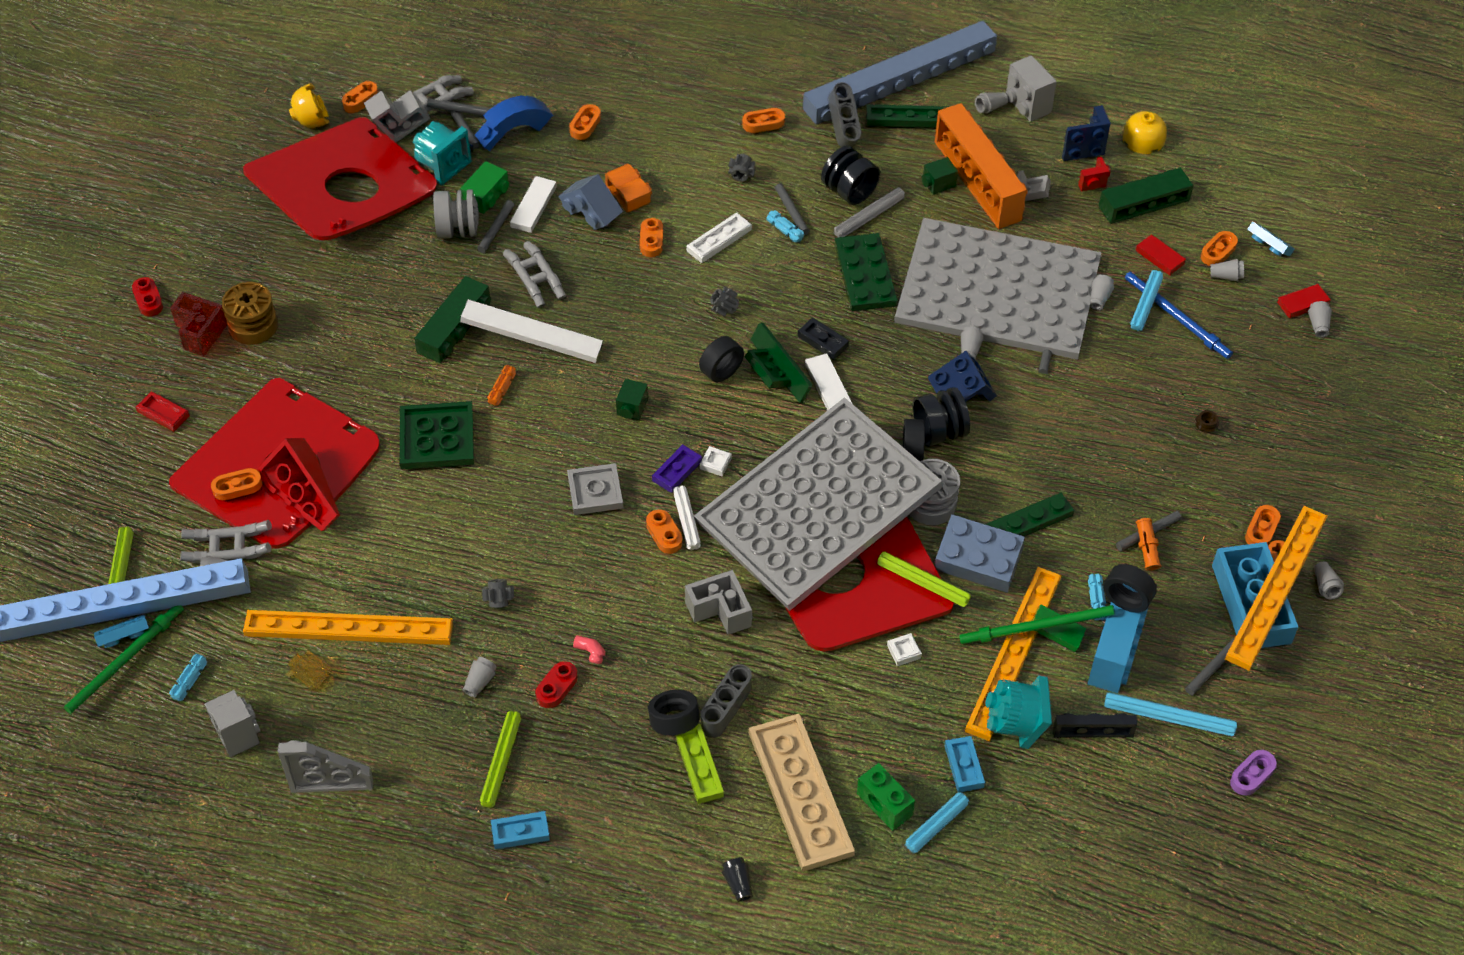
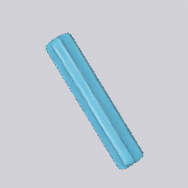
M1151 271L1130 323L1133 330H1143L1163 280V273L1161 271Z
M961 792L953 796L906 839V847L912 853H917L968 806V798Z

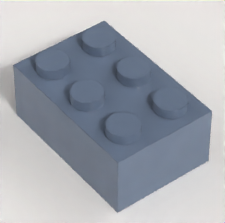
M951 514L935 559V568L937 571L1008 593L1023 551L1025 537Z

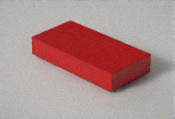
M1152 234L1136 246L1135 251L1169 276L1185 264L1186 259Z
M1316 284L1278 298L1277 303L1290 319L1307 313L1310 305L1314 302L1324 301L1329 304L1331 299L1320 285Z
M152 391L136 406L138 413L173 432L190 417L188 410Z

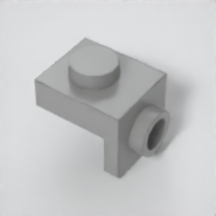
M1023 170L1018 171L1017 178L1027 188L1025 201L1048 197L1051 183L1048 175L1027 179Z

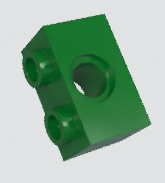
M880 763L858 778L857 795L892 831L913 816L915 799Z

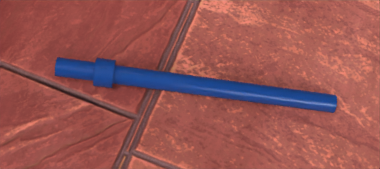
M1128 272L1125 279L1143 293L1146 283L1132 272ZM1157 293L1154 302L1202 339L1205 346L1210 350H1216L1226 359L1232 356L1233 352L1221 343L1220 338L1213 333L1209 334Z

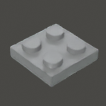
M616 463L567 470L574 515L623 508Z

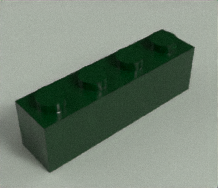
M1180 167L1102 190L1099 208L1109 223L1114 224L1190 201L1194 185Z
M465 276L414 337L416 352L438 363H441L446 356H449L453 351V347L459 340L464 338L466 331L471 326L460 322L467 301L471 300L489 306L491 303L489 286Z

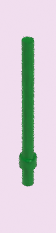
M181 605L173 606L164 615L160 614L152 621L153 625L64 706V709L69 714H72L159 632L163 633L171 626V621L184 610Z
M1113 605L995 628L987 626L979 628V631L960 634L959 637L961 644L978 641L982 643L992 642L993 638L1115 615V609Z

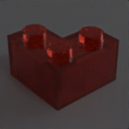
M182 291L170 307L175 325L180 328L178 333L183 349L204 357L227 326V319L222 305Z

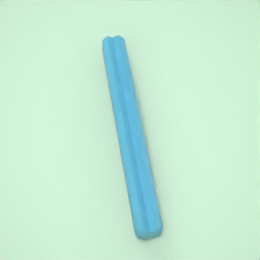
M1108 692L1105 697L1104 706L1110 709L1229 736H1234L1237 729V722L1230 719Z

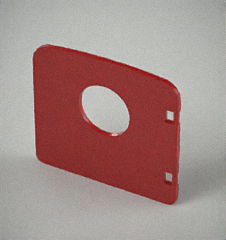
M365 117L353 119L243 166V174L304 232L317 240H332L379 222L433 195L437 189L435 177L427 170H424L413 157L386 134H383L372 121ZM375 133L379 137L374 138L371 134ZM416 169L420 173L415 174L411 170ZM358 172L373 178L378 184L379 189L373 197L367 200L346 202L331 196L327 192L325 184L336 174Z
M274 378L170 477L169 484L173 491L232 527L269 520L272 524V529L256 536H250V538L260 544L268 542L271 548L279 549L289 545L309 528L312 523L305 519L294 506L286 504L284 502L285 499L278 494L272 493L263 481L261 488L257 492L229 500L215 498L211 489L212 481L223 474L247 468L257 469L285 438H304L317 456L336 502L377 455L380 449V441L377 434L371 429L356 423L350 417L319 399L297 389L286 380ZM292 393L298 395L300 398L297 401L291 399L289 396ZM351 426L358 431L353 435L346 429Z
M907 516L857 556L864 567L865 573L863 580L857 587L839 594L826 593L816 589L790 611L786 608L797 629L810 647L823 652L833 651L951 613L954 602L878 565V558L881 553L887 552L941 579Z

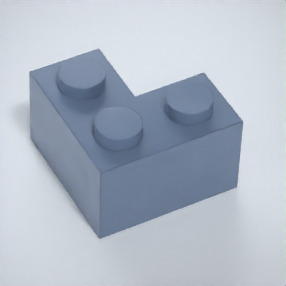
M599 174L576 181L558 196L562 201L564 209L570 214L582 211L586 222L594 230L605 227L623 212Z

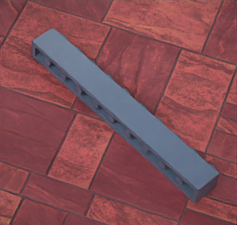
M984 21L978 22L803 93V110L816 125L832 119L828 96L837 83L845 82L851 86L855 105L858 108L995 52L997 35ZM837 93L839 97L844 98L840 93Z

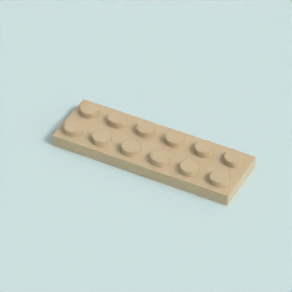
M800 714L749 728L751 741L802 872L853 857L855 855L854 847Z

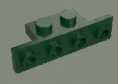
M759 323L750 339L757 349L748 350L745 355L746 360L769 389L787 387L798 402L803 403L812 388V383L764 323Z

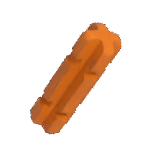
M504 366L501 371L502 374L497 378L492 388L493 390L490 391L487 397L489 404L498 406L501 403L502 397L511 384V380L516 375L515 367Z

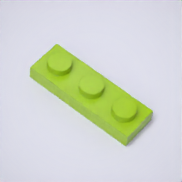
M698 724L684 734L675 735L697 803L700 804L724 797V791L701 724Z

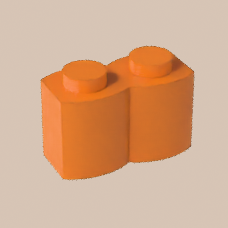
M630 164L605 173L607 188L617 198L619 204L627 213L651 203L652 189L650 185L641 179L639 171Z

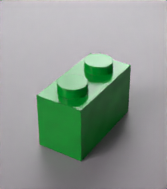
M485 161L460 188L463 193V200H467V190L473 189L478 203V212L485 214L490 207L495 205L496 200L507 192L509 188L508 171Z

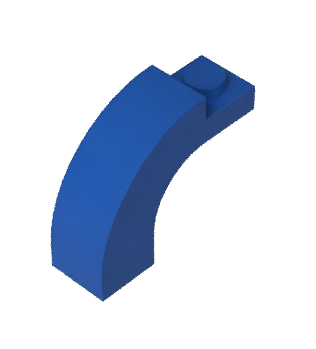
M512 97L496 104L483 115L487 121L477 131L475 136L482 146L490 151L512 128L528 125L540 131L553 117V114L544 102L535 97Z

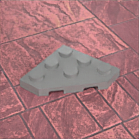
M293 740L288 743H279L278 755L291 793L373 790V777L369 766L308 742Z

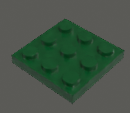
M472 401L400 406L401 469L474 465Z

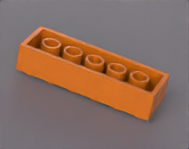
M962 103L939 110L935 144L956 167L962 181L998 229L1021 222L1027 195L1025 184L1021 183L1017 178L1014 169L1008 166L1003 155L996 150L992 140L987 138L982 127L974 121L970 111L966 110Z

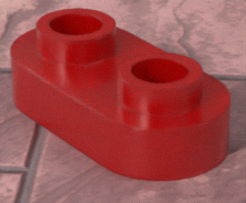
M142 277L134 281L132 290L141 314L147 317L158 315L163 310V303L154 280Z
M563 661L552 667L535 691L536 700L540 706L554 708L561 703L578 680L575 665ZM563 671L568 672L567 674H560ZM546 690H552L551 693H545Z

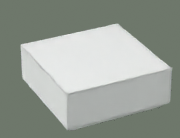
M709 446L700 463V469L722 477L732 459V454Z
M912 633L887 641V647L897 666L921 659L922 653Z

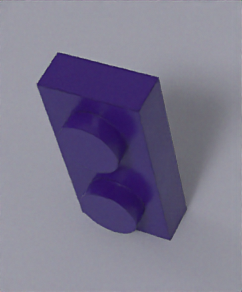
M682 444L652 475V481L672 493L674 488L679 486L700 465L702 456Z

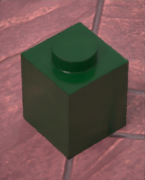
M948 157L924 165L921 177L922 183L926 188L928 187L933 195L956 187L958 170Z
M624 379L616 398V412L618 416L640 421L648 401V384Z

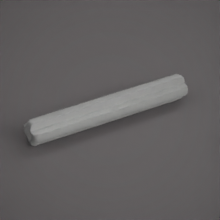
M900 187L895 188L834 228L835 236H847L904 199V190Z

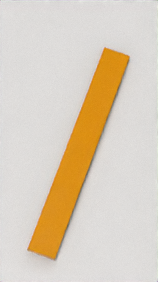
M1303 506L1225 660L1250 671L1326 522L1327 515Z
M1037 567L1012 624L1032 621L1040 604L1049 608L1062 575ZM1030 631L1006 636L967 723L966 733L990 742L994 731H990L987 728L989 708L985 705L987 694L994 692L1000 679L1017 681L1038 632Z
M247 610L243 633L247 637L450 645L453 618Z

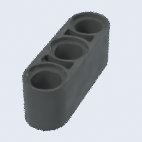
M840 82L830 92L828 103L838 145L840 147L848 145L853 147L861 136V128L852 88L849 84ZM837 93H840L844 98L839 97ZM841 113L846 114L848 118H844ZM845 133L850 134L853 139L848 138Z
M737 664L732 666L702 708L701 727L705 736L710 738L720 736L750 694L752 672L746 665ZM728 699V700H731V701H730V702H723L722 700ZM710 719H715V720H717V721H716V722H709L708 720H710Z

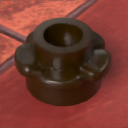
M1210 410L1202 411L1195 419L1196 427L1203 432H1214L1219 426L1217 414Z

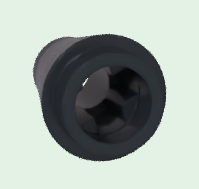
M742 857L725 862L722 865L724 869L722 874L737 902L752 898L748 863H745Z

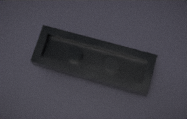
M1072 713L1056 715L1053 725L1054 738H1134L1138 725L1137 716L1125 713L1115 715H1101L1098 713L1074 715Z

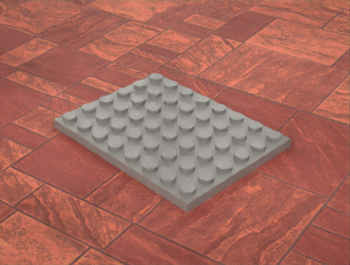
M923 218L894 323L961 336L964 328L973 326L982 330L983 341L1037 352H1043V350L1047 349L1052 352V355L1078 360L1091 302L1092 281L1097 275L1101 252Z
M844 397L695 514L694 517L719 544L790 611L943 487V482Z

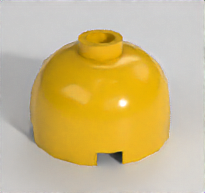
M312 83L295 91L291 99L292 108L289 109L292 119L294 121L298 120L306 128H317L329 123V120L324 118V116L329 117L326 106L320 94H314L313 90L316 88Z
M1148 111L1137 112L1125 123L1122 140L1123 142L1125 140L1128 144L1127 147L1131 151L1140 154H1151L1152 150L1158 149L1159 151L1165 145L1167 127L1158 114Z

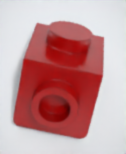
M1102 157L1097 158L1094 168L1081 170L1078 184L1081 192L1107 186L1111 171L1109 165L1105 164Z

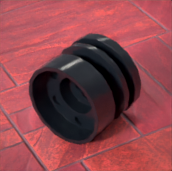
M848 145L837 149L829 157L822 169L821 181L830 190L838 193L839 197L853 206L860 204L872 194L880 180L881 172L878 166Z
M951 387L946 391L940 390L936 397L929 393L914 398L912 405L914 419L924 420V444L926 446L943 443L946 440V436L954 440L958 436L965 437L970 433L968 408L958 388Z

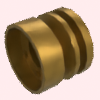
M243 282L232 286L225 292L222 298V308L227 319L229 333L234 340L242 344L254 345L267 341L275 334L278 328V320L272 296L267 287L256 282Z

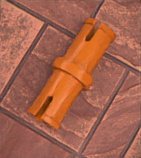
M1139 519L1136 521L1140 538L1138 546L1143 552L1145 570H1157L1162 566L1157 550L1159 542L1154 535L1152 519Z

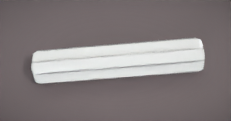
M683 485L680 487L676 486L673 494L687 548L689 550L699 549L700 538L687 488Z

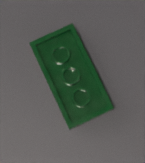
M873 233L835 238L834 244L851 312L896 307L897 297L880 234Z

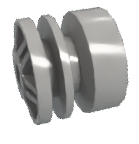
M473 189L467 190V200H463L462 190H458L456 201H452L450 191L434 192V219L437 239L453 238L454 228L457 227L461 237H465V227H469L470 237H476L479 212Z
M940 459L920 461L942 480L943 487L909 515L917 522L925 525L945 523L950 519L951 514L954 515L957 508L960 475L955 467Z

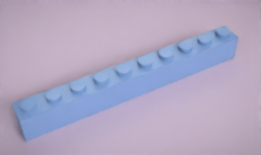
M242 558L1 605L0 642L170 609L173 606H185L251 593L248 570Z

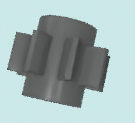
M737 154L736 159L730 158L728 174H731L737 181H747L748 176H754L756 162L752 161L751 157L746 154Z
M724 286L723 290L720 288L716 289L710 298V303L714 305L712 310L723 317L726 316V313L733 314L739 305V300L735 298L738 293Z
M507 579L488 580V586L482 588V600L489 601V607L508 606V600L514 598V586H507Z

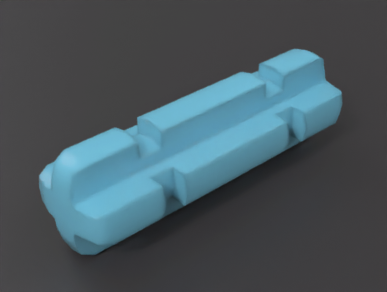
M777 211L769 212L766 218L769 223L774 224L778 230L789 236L792 241H802L804 237L803 231L799 228L796 229L793 223L784 216L782 217Z
M1090 574L1088 579L1091 607L1093 609L1104 607L1106 604L1101 574ZM1106 617L1098 618V619H1095V620H1096V621H1097V620H1105Z
M200 654L193 655L189 661L191 665L188 664L176 681L178 684H174L170 690V695L173 699L182 701L187 695L186 690L191 689L200 675L199 670L202 671L207 664L204 656Z

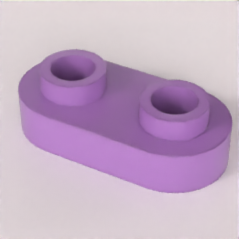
M1265 750L1254 751L1234 770L1230 780L1232 789L1240 795L1253 794L1274 773L1276 768L1275 757ZM1257 765H1262L1265 769H1260ZM1241 781H1244V782H1246L1248 785H1243V784H1241L1240 782H1241Z

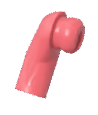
M576 635L573 647L589 651L591 653L589 661L601 664L603 656L606 654L602 645L595 639Z

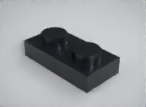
M813 317L798 330L797 337L823 354H828L832 360H835L849 347V340Z

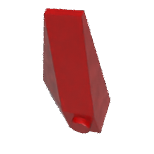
M285 438L256 469L260 473L262 481L272 493L278 494L285 499L284 502L289 506H294L305 519L319 530L326 531L340 516L318 458L304 438Z

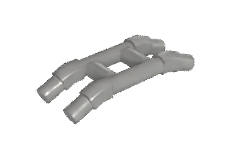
M445 75L413 93L422 101L428 113L436 108L426 107L428 99L426 95L436 91L440 95L436 100L449 102L464 96L473 95V88L456 87L448 92L444 87L459 84L462 82V78L460 75Z
M530 241L524 243L523 246L531 257L520 261L517 254L510 249L503 251V256L525 284L537 308L543 307L545 302L536 284L548 280L558 300L566 297L559 278L554 274L541 254L540 249L535 244H532ZM538 265L542 272L530 276L526 269Z
M269 520L239 527L209 530L208 528L182 529L181 539L209 541V552L181 551L180 561L200 564L201 557L208 558V555L224 560L260 557L262 554L271 552V545L267 542L258 546L245 547V536L259 535L264 531L272 529V524ZM235 537L234 549L219 551L220 538Z

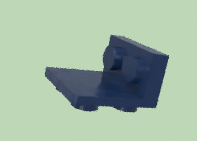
M1103 105L1094 107L1093 115L1090 116V124L1067 128L1062 154L1063 161L1105 155L1111 123Z
M967 350L928 376L936 394L940 390L946 391L948 388L956 387L961 392L965 402L975 395L979 397L983 395L989 401L997 397L978 361Z

